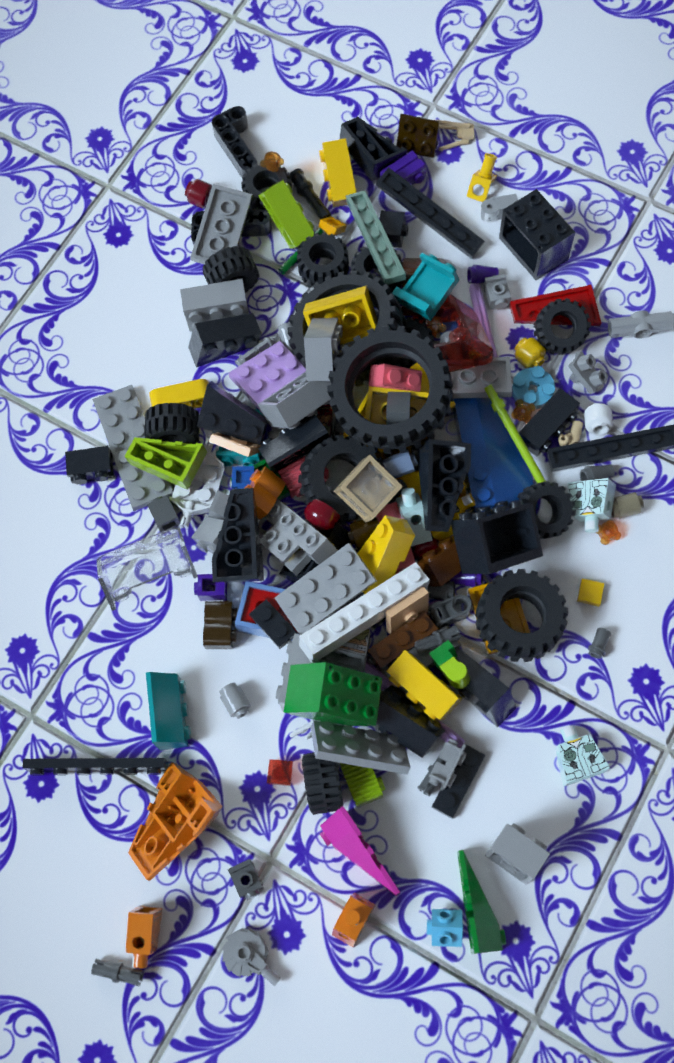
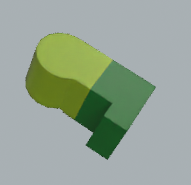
M449 640L429 653L435 666L454 688L462 689L469 684L470 676L467 668L463 663L457 662L455 659L457 654Z

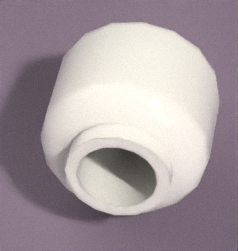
M595 403L590 405L584 412L585 428L589 433L595 436H602L612 429L614 425L612 409L608 405Z

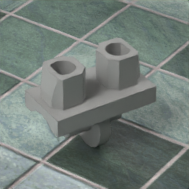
M579 351L575 354V359L568 366L573 372L570 380L573 383L580 381L586 390L593 394L600 385L605 383L608 375L604 370L597 371L595 369L596 359L592 354L584 355L582 351Z

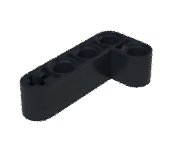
M234 106L214 116L211 122L214 137L240 176L243 177V175H246L248 168L252 169V165H258L256 158L239 135L248 128L246 111L241 106Z
M263 209L249 210L241 237L267 236L270 234L272 225L268 211ZM198 211L192 216L191 239L193 247L204 211Z

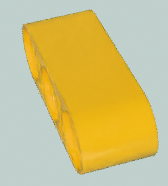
M197 379L153 389L149 392L151 407L163 403H180L191 406L194 409L202 407L209 381L207 379Z

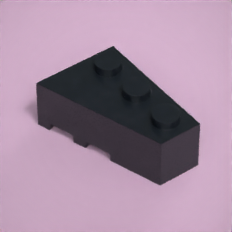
M254 313L194 323L188 348L197 368L258 345L262 333Z
M391 685L380 693L376 723L380 725L378 730L382 733L389 731L398 737L397 742L423 758L432 750L446 731L436 719L433 720L424 713L420 705L410 701L401 689Z

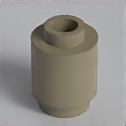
M636 492L614 497L612 517L621 519L640 514L641 509L644 508L641 495L637 496Z

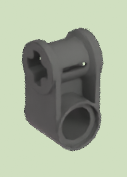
M456 595L429 605L428 613L431 614L435 626L440 630L445 626H450L453 623L468 618L471 613V600L466 595ZM458 603H463L467 606V609L465 611H458L455 606Z

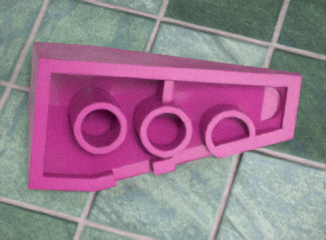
M344 806L339 808L320 825L323 830L320 836L327 846L332 844L334 849L393 895L397 896L400 894L399 889L383 865L377 860L372 848L364 841L362 833Z

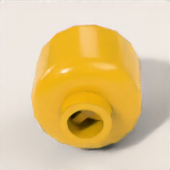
M525 337L514 348L515 358L525 368L541 366L546 360L544 358L546 349L535 338L527 339Z

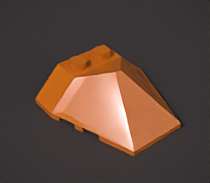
M171 762L156 787L159 792L154 803H149L147 810L150 812L144 825L140 824L128 851V854L148 881H151L203 831L209 828L223 807L200 780L174 762Z

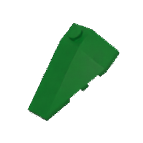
M458 850L457 857L471 954L503 951L502 945H506L504 929L500 930L499 923L464 851Z

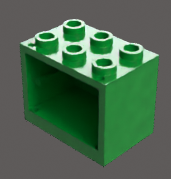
M327 662L290 665L283 713L342 726H376L382 677Z

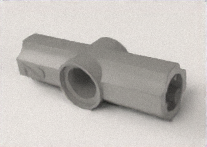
M637 311L628 317L608 320V334L611 338L634 335L635 338L641 339L650 336L652 333L674 330V313L671 311L649 314L647 311Z

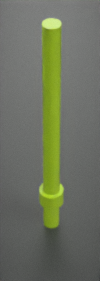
M490 384L484 390L492 402V409L501 418L537 483L545 482V478L507 413L503 399L498 397L492 384Z

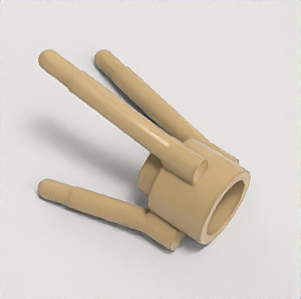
M436 120L439 121L438 129L456 130L457 138H461L460 141L439 147V151L459 145H467L469 140L474 139L473 123Z

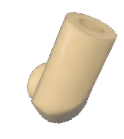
M573 421L571 431L559 436V445L565 446L579 443L583 423Z

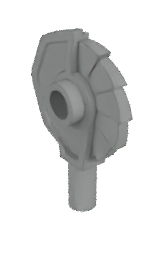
M241 928L227 936L228 941L222 950H224L223 962H225L228 971H232L239 977L241 975L252 976V973L261 974L273 986H276L281 978L267 967L266 959L269 950L261 934Z

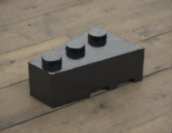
M359 117L341 124L339 139L346 138L349 154L371 181L380 178V171L407 154V149L397 147L392 143V139L389 137L384 138L377 133L376 128Z
M213 381L207 384L197 427L260 445L264 440L268 425L266 418L247 404L245 405L236 399L231 393L224 391Z
M458 647L455 650L457 654L455 659L466 666L470 682L466 687L457 690L465 700H469L498 728L516 709L510 688ZM442 676V680L447 685L452 687V685L447 681V679L444 676Z

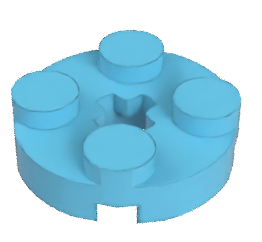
M541 366L523 369L513 378L512 396L523 407L525 405L531 407V409H540L554 395V380ZM530 385H536L537 392H534V390L529 391Z

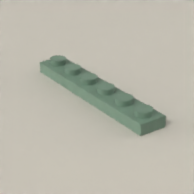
M366 191L346 195L349 209L384 283L389 285L406 280V273Z

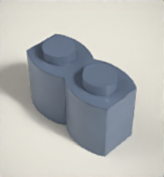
M409 450L382 460L385 469L395 479L415 472V467L418 466L414 452L410 453Z

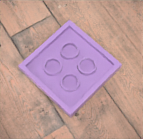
M279 341L230 371L229 378L262 413L258 404L306 372V369Z

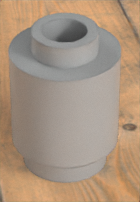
M235 682L224 686L219 691L221 694L220 699L231 717L239 719L249 713L248 709L251 707V704L241 687L237 686Z

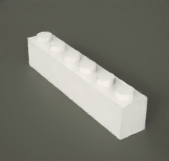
M415 562L299 636L300 648L311 663L317 662L385 618L388 609L421 587H425L427 590L429 578Z

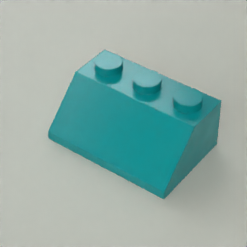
M145 672L152 743L160 751L188 747L191 731L190 726H186L185 717L189 716L187 702H183V694H186L185 680H181L176 673Z

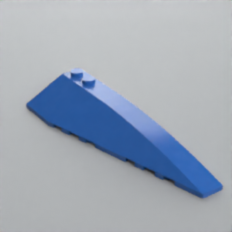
M459 321L438 323L440 336L447 331H456L460 335L463 358H477ZM442 348L443 357L449 358L444 349ZM453 398L456 404L453 408L458 440L463 443H471V467L465 479L468 494L472 495L476 503L475 506L471 507L472 513L477 512L476 509L480 507H494L496 502L519 500L518 494L524 492L523 489L534 485L532 473L498 413L492 409V402L489 398Z

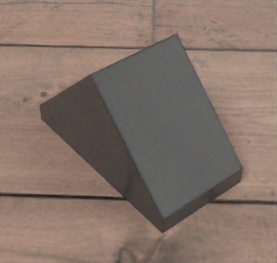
M388 392L386 425L400 423L410 418L411 392Z

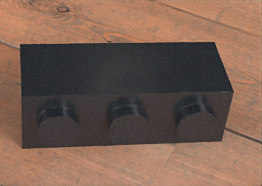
M559 388L519 432L528 450L536 457L541 452L546 453L547 449L552 445L551 441L555 437L559 438L564 433L566 424L568 422L572 423L579 416L580 402Z

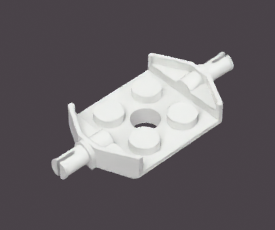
M206 438L204 444L207 454L189 489L186 490L175 485L172 497L169 496L170 502L183 514L179 526L185 527V529L189 528L191 517L194 518L196 515L209 513L210 506L217 490L219 491L225 471L224 463L211 452L214 444L209 442V438ZM200 481L204 483V487L202 489H193V485L196 482Z

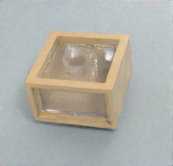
M368 455L338 485L334 492L365 522H368L376 517L403 486L371 455Z

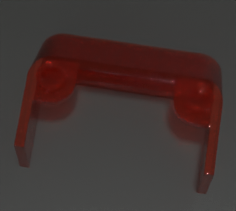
M450 294L431 321L412 311V320H415V318L420 319V323L425 322L427 327L437 325L438 323L456 322L457 328L449 333V342L434 345L435 348L439 347L442 351L444 360L446 359L450 372L486 365L493 361V348L476 312L454 295Z

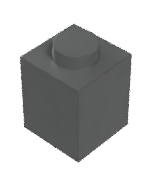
M167 495L157 497L147 504L161 534L179 526L180 521Z

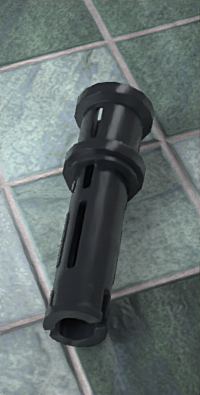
M301 168L293 170L290 176L297 194L305 198L319 219L332 216L314 192L311 181L305 178L303 170Z

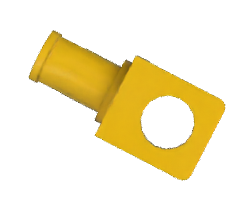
M485 153L481 169L472 175L467 192V197L480 202L487 199L491 183L497 179V175L492 174L497 156L490 153ZM476 184H480L484 188V193L480 196L476 195L473 191V187Z

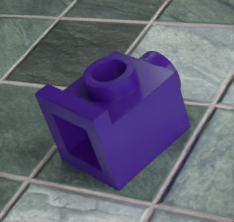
M198 574V582H194V595H197L200 601H227V582L214 583L212 574ZM214 587L215 591H208V589Z

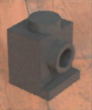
M251 859L228 869L240 898L246 897V900H250L260 895L259 890L264 887ZM244 876L250 877V883L248 885L242 884V878Z

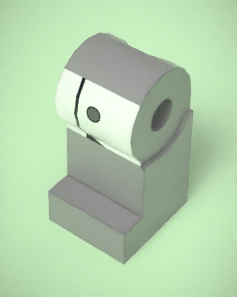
M517 194L484 200L481 204V219L486 223H493L498 219H502L503 209L518 200Z

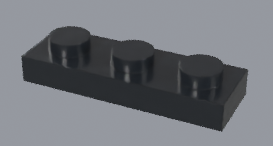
M465 744L466 747L464 749V752L467 754L462 765H456L453 771L456 774L451 787L446 786L443 791L440 790L431 806L434 810L453 819L486 756Z

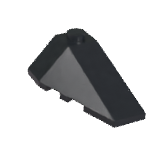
M428 439L421 443L422 446L419 447L418 454L425 531L449 532L457 508L456 504L464 487L463 483L466 474L469 473L471 467V443Z
M254 488L231 489L224 512V521L217 538V547L212 556L213 582L264 581L263 556Z

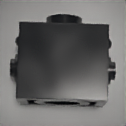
M381 210L379 220L392 247L402 248L404 237L408 236L409 229L406 223L405 212Z

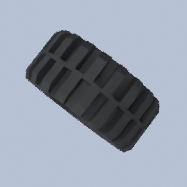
M336 435L334 438L325 439L306 455L305 461L299 469L301 474L298 476V483L302 485V488L299 490L300 494L305 495L307 499L304 501L305 504L308 505L314 499L326 503L340 515L338 523L350 522L360 518L349 505L328 490L324 481L325 467L336 459L345 460L356 467L368 455H371L381 465L383 464L382 457L377 458L376 452L370 451L365 444L363 447L358 445L353 437L350 438L348 436L345 438L343 435Z
M518 569L516 573L509 570L505 571L503 576L497 575L493 578L492 583H488L478 602L475 617H477L476 628L481 630L479 636L482 642L488 641L487 648L490 651L496 649L500 652L498 656L503 659L506 655L510 656L513 662H518L520 658H523L524 662H530L534 657L539 659L555 647L563 635V631L566 629L568 623L566 620L568 608L564 607L566 599L564 595L559 596L560 588L556 584L552 586L549 583L550 578L547 576L543 578L537 576V571L532 570L530 573H526L525 569ZM514 598L532 603L541 615V627L532 633H520L511 629L502 619L500 613L501 605L505 601Z

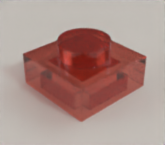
M269 759L267 784L291 786L293 761Z

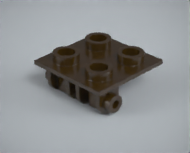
M400 113L396 146L399 148L404 147L407 149V153L413 150L416 155L434 158L435 149L438 145L439 121Z

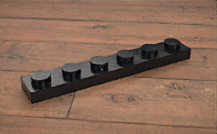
M389 167L376 182L378 188L470 259L483 246L485 241Z
M674 424L549 448L546 454L551 472L673 449Z
M165 758L23 759L22 768L33 776H43L44 772H53V775L65 776L68 772H76L77 775L87 776L91 775L93 771H100V775H114V771H123L124 775H138V771H147L148 775H161V771L167 770L168 761Z

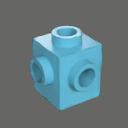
M432 909V919H427V935H431L432 946L462 947V910Z

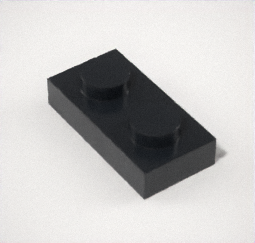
M267 599L249 613L250 618L279 649L283 648L289 640H292L294 634H297Z

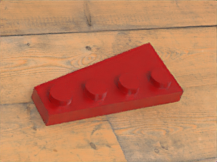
M592 285L513 300L509 303L514 324H534L537 320V315L548 303L554 302L556 299L565 300L566 298L570 299V302H579V307L584 306L585 314L588 313L590 316L588 322H591V326H600L602 322ZM555 316L551 320V325H572L571 321L564 316Z

